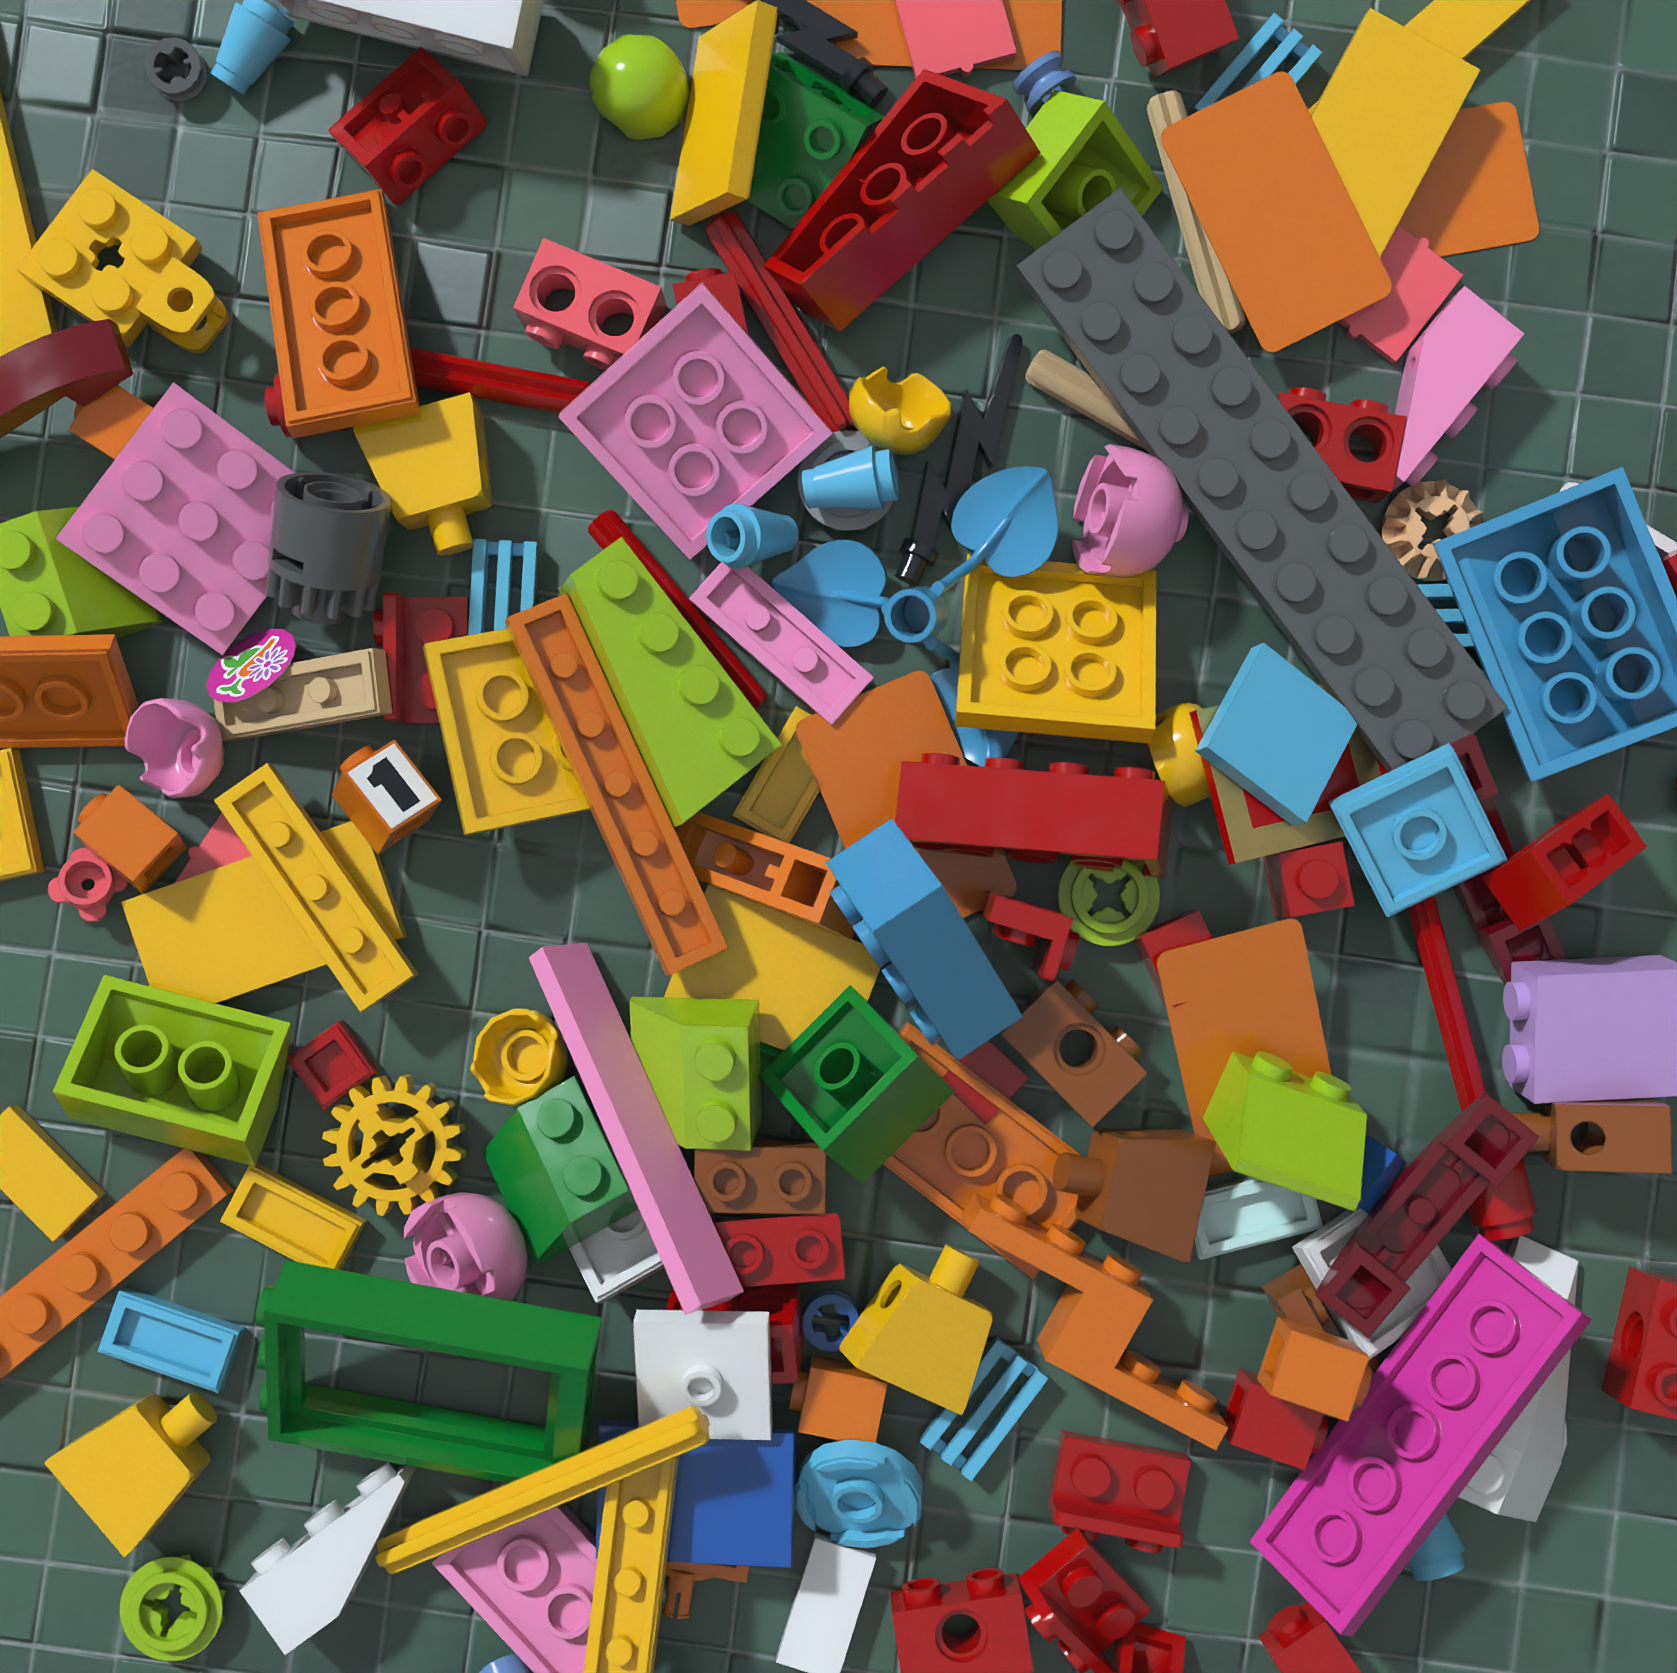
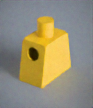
M468 392L420 406L421 414L353 427L354 434L380 488L391 497L390 509L396 520L407 530L429 526L435 550L439 556L452 555L472 548L474 543L466 515L488 509L492 506L484 417L481 407L472 394Z
M945 1244L930 1277L906 1265L898 1264L892 1269L842 1340L839 1350L856 1368L962 1415L968 1403L993 1321L990 1310L976 1299L965 1294L980 1261L958 1248Z
M153 1392L77 1438L51 1456L44 1464L122 1556L126 1557L158 1527L210 1463L209 1453L197 1438L217 1421V1414L209 1401L197 1392L189 1393L172 1409L159 1395Z

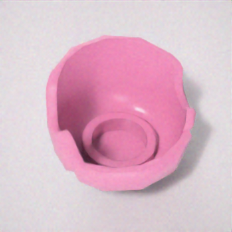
M159 698L144 701L131 715L124 739L125 748L128 752L139 756L143 760L145 773L139 777L143 783L158 791H162L163 794L172 799L186 798L201 794L219 775L224 765L225 750L223 740L215 719L202 707L185 700Z

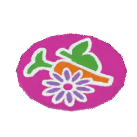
M266 629L251 634L234 644L219 658L210 671L206 684L209 696L218 702L233 703L250 698L269 687L284 673L293 659L296 648L293 634L284 629Z

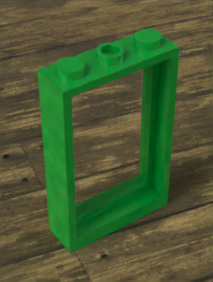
M286 1260L275 1286L266 1285L262 1290L256 1310V1325L264 1327V1336L259 1348L257 1367L258 1369L266 1370V1378L259 1399V1410L267 1412L268 1440L501 1483H510L587 1450L602 1317ZM304 1328L551 1372L546 1427L307 1384L305 1382Z

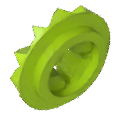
M1124 859L1122 867L1114 868L1113 872L1086 869V866L1070 862L1059 880L1058 908L1062 913L1073 918L1070 929H1073V932L1079 933L1082 939L1101 946L1126 944L1135 940V936L1144 933L1156 917L1160 903V889L1157 878L1143 876V863L1128 862ZM1090 874L1095 880L1100 879L1105 884H1111L1116 880L1120 881L1124 876L1129 878L1122 885L1123 889L1118 894V898L1123 904L1121 907L1128 913L1126 917L1120 911H1115L1111 907L1102 908L1100 911L1095 910L1091 915L1088 914L1087 911L1094 906L1092 902L1098 896L1096 890L1092 887L1094 883L1088 878Z
M163 1554L140 1567L127 1582L120 1600V1619L123 1630L129 1641L140 1652L151 1658L161 1661H180L190 1658L208 1646L225 1619L222 1615L225 1590L219 1589L214 1580L213 1567L200 1566L191 1560L190 1554L181 1557H165ZM180 1585L179 1592L182 1593L181 1604L189 1607L192 1612H183L168 1629L170 1621L167 1618L169 1613L168 1607L160 1604L157 1599H166Z

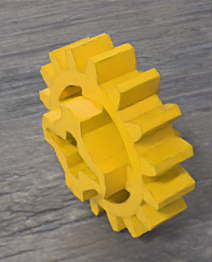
M405 1074L399 1077L395 1089H392L386 1075L372 1079L373 1095L361 1085L354 1087L348 1091L354 1107L340 1104L332 1109L331 1114L342 1124L340 1128L323 1132L322 1139L337 1144V1152L323 1159L324 1166H340L343 1174L333 1184L336 1190L351 1184L357 1189L352 1203L355 1207L358 1208L369 1199L374 1198L376 1199L377 1215L385 1216L391 1211L395 1201H398L403 1214L408 1215L417 1208V1195L425 1202L441 1197L439 1189L435 1184L436 1181L445 1185H451L456 1181L458 1175L452 1168L447 1166L448 1162L463 1159L466 1157L467 1150L452 1145V1138L466 1130L464 1123L449 1124L446 1115L452 1111L456 1104L453 1100H449L437 1105L432 1100L437 1085L434 1083H428L416 1092L413 1091V1076ZM384 1103H403L415 1108L419 1113L412 1117L397 1115L391 1106L386 1107ZM358 1127L364 1134L361 1154L359 1156L356 1155L355 1136ZM413 1128L415 1129V1133L405 1139L407 1143L400 1148V1152L392 1156L388 1154L376 1160V1156L385 1150L384 1146L390 1141L391 1136L398 1133L403 1134ZM433 1132L436 1149L432 1165L429 1167L431 1162L425 1155L428 1135ZM375 1173L393 1175L400 1185L404 1183L406 1186L385 1185L376 1181L371 1176Z

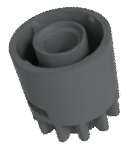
M298 472L281 477L276 483L268 556L269 568L266 596L279 598V607L290 608V611L296 617L317 624H339L348 620L349 616L361 618L363 610L375 611L391 507V497L389 494L367 481L334 473Z

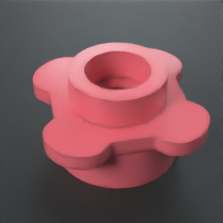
M79 848L72 852L70 860L63 865L58 877L50 881L48 894L55 903H68L79 910L80 917L84 921L97 922L106 916V905L114 894L124 891L127 888L128 882L87 848ZM85 880H93L94 887L91 890H84L82 888Z

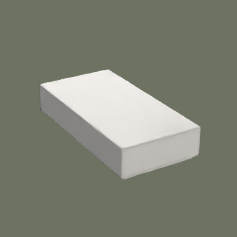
M816 1532L813 1537L779 1645L776 1663L807 1673H840L876 1561V1551L868 1548L843 1546L830 1541V1536Z

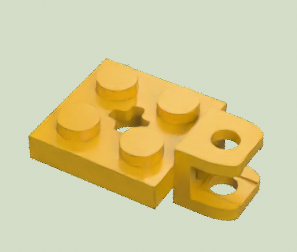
M94 169L89 172L17 268L18 272L26 280L87 321L94 322L110 319L118 324L124 345L128 348L148 323L154 331L181 349L201 354L207 351L230 318L226 307L216 296L210 284L201 275L189 268L203 249L197 238ZM112 245L120 246L118 253L124 259L123 264L118 269L112 265H107L102 271L97 270L96 267L99 263L97 255L105 247L110 248ZM207 316L205 325L201 329L195 330L203 318Z

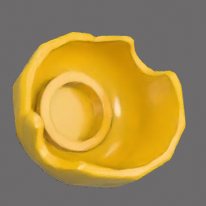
M881 367L867 377L856 379L849 392L850 416L859 432L868 441L883 450L891 449L892 453L898 455H910L920 452L936 439L951 417V402L939 387L923 375L914 373L905 380L894 383L887 379V368Z
M1179 703L1155 716L1156 722L1162 719L1165 720L1155 728L1151 744L1148 743L1152 760L1160 779L1165 780L1168 792L1174 802L1184 807L1211 796L1201 756L1195 752L1198 744L1190 717V712L1204 708L1191 703Z
M513 1008L492 1017L477 1036L473 1057L474 1062L471 1064L470 1071L484 1089L485 1094L483 1097L493 1103L520 1107L564 1081L569 1064L568 1048L561 1031L544 1013L537 1010Z

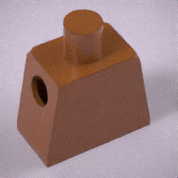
M1653 1098L1541 1103V1113H1511L1540 1136L1528 1152H1542L1543 1160L1556 1170L1672 1173L1670 1106ZM1579 1123H1585L1586 1130L1583 1137L1577 1142H1571L1572 1129Z
M1098 1128L1091 1135L1087 1156L1063 1152L1058 1156L1053 1170V1184L1057 1191L1078 1195L1075 1208L1076 1218L1127 1241L1181 1262L1190 1263L1216 1141L1180 1129Z

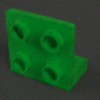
M784 53L772 54L750 196L746 201L794 229L885 115L851 94H847L843 89Z

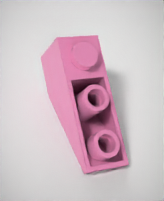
M1466 286L1442 308L1407 351L1395 415L1406 416L1407 419L1393 490L1404 482L1414 487L1424 477L1438 459V456L1430 450L1440 437L1446 433L1449 437L1454 438L1478 410L1470 402L1483 385L1493 390L1518 361L1510 351L1523 337L1524 333Z

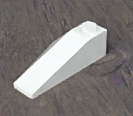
M1524 1236L1515 1237L1507 1254L1575 1306L1579 1261ZM1571 1348L1460 1493L1459 1498L1497 1515L1532 1522L1537 1521L1562 1461Z

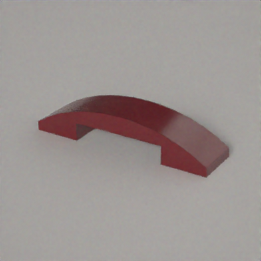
M110 319L77 325L43 336L0 357V439L65 396L84 407L132 376L134 373L118 324Z
M1469 734L1450 743V745L1454 749L1508 859L1515 852L1492 799V796L1499 792L1476 736ZM1495 866L1453 886V889L1486 955L1503 984L1506 985L1507 982H1511L1512 962L1567 959L1550 916L1522 931L1518 930L1482 880L1484 875L1497 867Z
M1482 1094L1448 1124L1390 1186L1337 1256L1316 1290L1315 1295L1369 1339L1411 1289L1406 1281L1488 1184L1491 1182L1494 1186L1498 1187L1540 1136L1488 1094Z

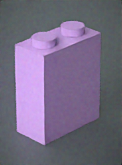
M1662 955L1511 963V982L1506 983L1503 991L1504 1010L1510 1020V1045H1506L1502 1053L1504 1076L1511 1088L1534 1104L1677 1096V962Z

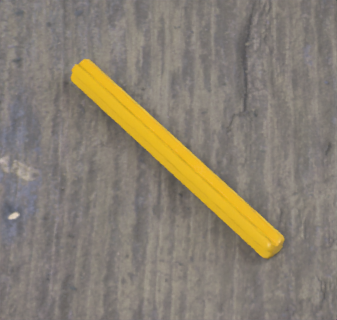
M688 1406L408 1525L379 1539L377 1543L379 1554L375 1556L376 1562L379 1567L384 1566L389 1574H397L706 1445L710 1439L709 1420L706 1414H702L697 1406Z

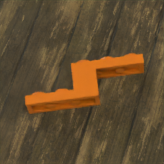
M974 1192L962 1213L969 1232L1067 1283L1064 1292L1037 1338L1044 1360L1216 1451L1228 1430V1426L1215 1406L1217 1399L1207 1390L1191 1381L1183 1380L1180 1386L1159 1376L1161 1369L1152 1361L1134 1351L1127 1350L1124 1357L1122 1356L1153 1301L1145 1285L1140 1280L1143 1273L1128 1261L1109 1253L1104 1261L1083 1250L1086 1242L1075 1233L1060 1225L1052 1223L1047 1231L1027 1220L1028 1210L1004 1195L995 1193L992 1200H989Z

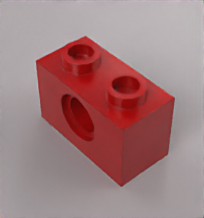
M1629 1266L1601 1391L1630 1409L1677 1420V1278Z
M983 1568L968 1573L966 1580L940 1584V1580L937 1578H918L904 1583L902 1590L890 1591L901 1673L1033 1672L1022 1593L1016 1572L1004 1574V1571L999 1568ZM956 1614H966L977 1621L974 1628L964 1635L950 1634L943 1628V1625L951 1616Z

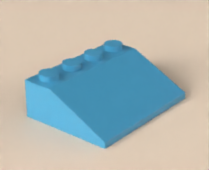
M1623 467L1433 543L1485 675L1508 706L1501 714L1529 782H1534L1677 727V597Z

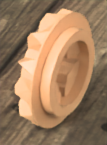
M1446 479L1427 482L1419 481L1414 487H1407L1391 501L1383 517L1382 539L1408 574L1415 579L1423 581H1441L1446 579L1433 547V543L1441 539H1437L1430 544L1428 543L1421 549L1417 547L1423 540L1422 535L1427 529L1421 521L1422 515L1426 519L1432 520L1448 512L1450 514L1446 519L1448 523L1443 529L1447 537L1482 524L1484 512L1475 507L1470 499L1469 491L1459 490L1449 485Z

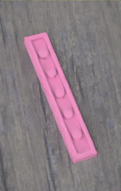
M576 943L541 947L529 957L530 963L683 1311L687 1315L730 1301L743 1293L744 1290L588 944Z

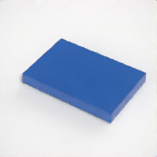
M604 1420L599 1425V1444L639 1428V1423ZM772 1428L771 1440L709 1439L706 1445L679 1456L667 1562L791 1568L794 1559L796 1428ZM606 1486L597 1490L596 1558H598Z

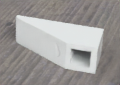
M389 1462L384 1463L356 1486L361 1493L359 1497L343 1508L337 1500L332 1501L304 1523V1527L309 1532L291 1546L282 1538L251 1562L256 1573L241 1588L240 1593L284 1655L337 1618L348 1604L377 1549L379 1539L383 1537L417 1467L402 1464L394 1470Z

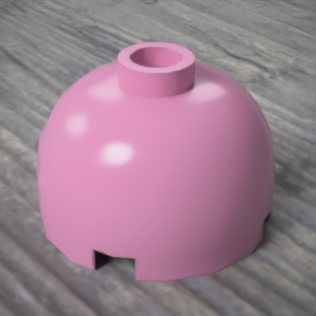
M1109 444L1104 446L1109 453L1108 456L1095 454L1089 462L1080 482L1074 505L1073 520L1084 522V541L1072 539L1073 553L1078 567L1086 573L1108 577H1129L1154 569L1171 551L1174 543L1179 542L1183 538L1188 525V509L1183 504L1182 492L1173 471L1162 461L1134 448Z
M460 1192L431 1200L411 1211L404 1226L403 1237L405 1239L414 1235L413 1246L415 1255L405 1258L406 1270L411 1283L508 1301L514 1299L526 1277L528 1253L525 1238L518 1222L502 1204L489 1196Z

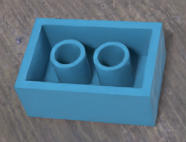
M890 819L825 862L840 884L829 893L851 925L863 919L854 925L853 929L879 968L891 961L892 964L881 971L906 1009L918 1002L920 1006L911 1011L910 1015L931 1046L943 1039L958 1061L1023 1017L943 885L893 819Z

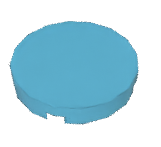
M846 1439L823 1444L805 1456L796 1472L795 1509L803 1523L815 1533L816 1526L830 1532L829 1540L837 1544L859 1548H873L892 1544L905 1536V1529L911 1526L912 1523L915 1527L921 1518L923 1481L914 1464L896 1450L873 1441Z

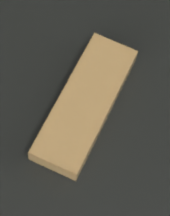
M369 648L290 663L284 673L269 687L250 698L233 703L218 702L214 699L216 723L219 726L222 740L237 741L393 714L385 650Z

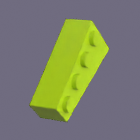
M622 537L569 575L559 589L560 595L568 594L669 819L675 828L686 822L782 744Z

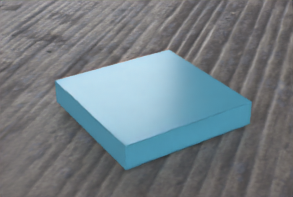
M1262 643L1250 649L1195 752L1294 827L1307 823L1357 723L1344 705L1268 645Z
M1449 743L1328 801L1386 917L1392 916L1508 861L1468 777Z

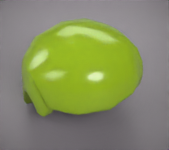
M621 35L601 50L589 72V88L592 92V100L598 111L604 118L616 125L628 138L639 141L663 137L682 122L688 108L690 96L688 76L674 51L660 39L652 35Z

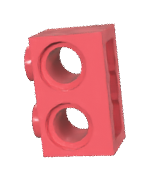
M543 238L513 309L522 325L526 327L524 333L529 338L557 350L560 349L562 342L584 351L583 359L606 371L661 320L667 305L660 286ZM567 289L575 293L572 304L563 311L553 312L544 308L547 297L556 290ZM624 313L634 318L632 327L623 335L609 336L602 332L603 323L613 314Z

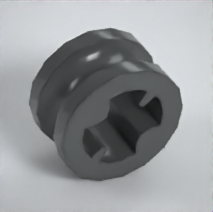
M176 37L164 38L154 43L147 52L144 61L145 74L152 86L167 100L177 103L189 102L199 97L206 88L209 79L208 67L197 50L186 40ZM183 60V63L190 70L187 78L175 76L170 84L166 83L170 81V78L163 71L164 67L168 62L179 65Z

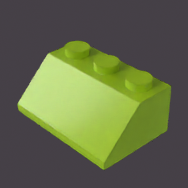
M103 975L53 1089V1094L69 1119L255 1167L278 1108L292 1026L291 1023Z

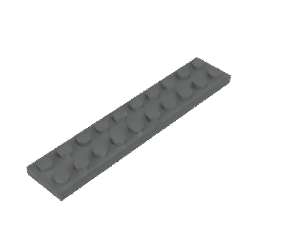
M1121 188L1016 265L1014 273L1149 454L1162 461L1173 471L1184 501L1326 691L1346 707L1357 723L1355 730L1387 772L1447 743L1450 744L1469 734H1473L1508 708Z

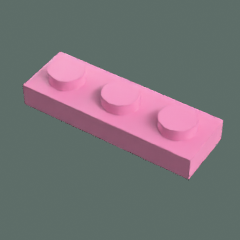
M721 562L689 598L692 605L812 711L822 716L830 725L840 717L874 679L871 674L748 566L735 569Z

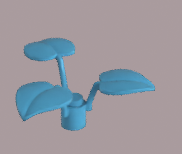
M1023 466L998 471L981 479L963 494L953 512L951 529L953 536L961 545L975 552L940 581L935 582L931 588L920 586L899 591L891 598L881 596L887 584L885 566L870 547L853 540H836L818 546L772 580L774 590L838 646L854 647L872 641L877 636L881 627V608L885 624L895 638L907 643L923 640L928 650H934L949 660L953 668L938 670L930 678L963 757L980 767H984L986 758H1005L1015 743L1019 732L955 726L959 653L940 640L938 633L944 628L948 619V607L943 595L976 569L984 559L995 573L1006 577H1017L1032 573L1049 559L1058 540L1059 516L1053 477L1047 469L1040 467Z

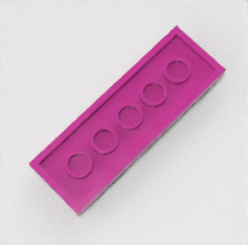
M1478 1234L1371 1377L1369 1390L1364 1399L1365 1405L1351 1412L1348 1422L1342 1419L1339 1420L1325 1439L1320 1452L1312 1456L1307 1463L1306 1469L1301 1471L1249 1542L1339 1634L1352 1637L1592 1319L1491 1240Z

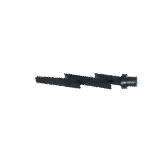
M760 0L777 7L779 17L800 29V31L777 35L776 42L839 79V86L847 94L854 95L856 93L870 107H875L884 98L888 88L873 74L875 66L866 57L857 59L833 44L858 38L857 31L806 0Z
M1014 334L1006 342L982 416L968 390L963 391L944 485L930 462L925 463L911 537L905 538L899 551L904 556L895 574L896 578L909 585L918 586L926 566H934L939 553L934 548L941 516L952 532L953 512L960 498L970 488L978 448L989 468L994 467L1023 342L1022 337L1018 334Z

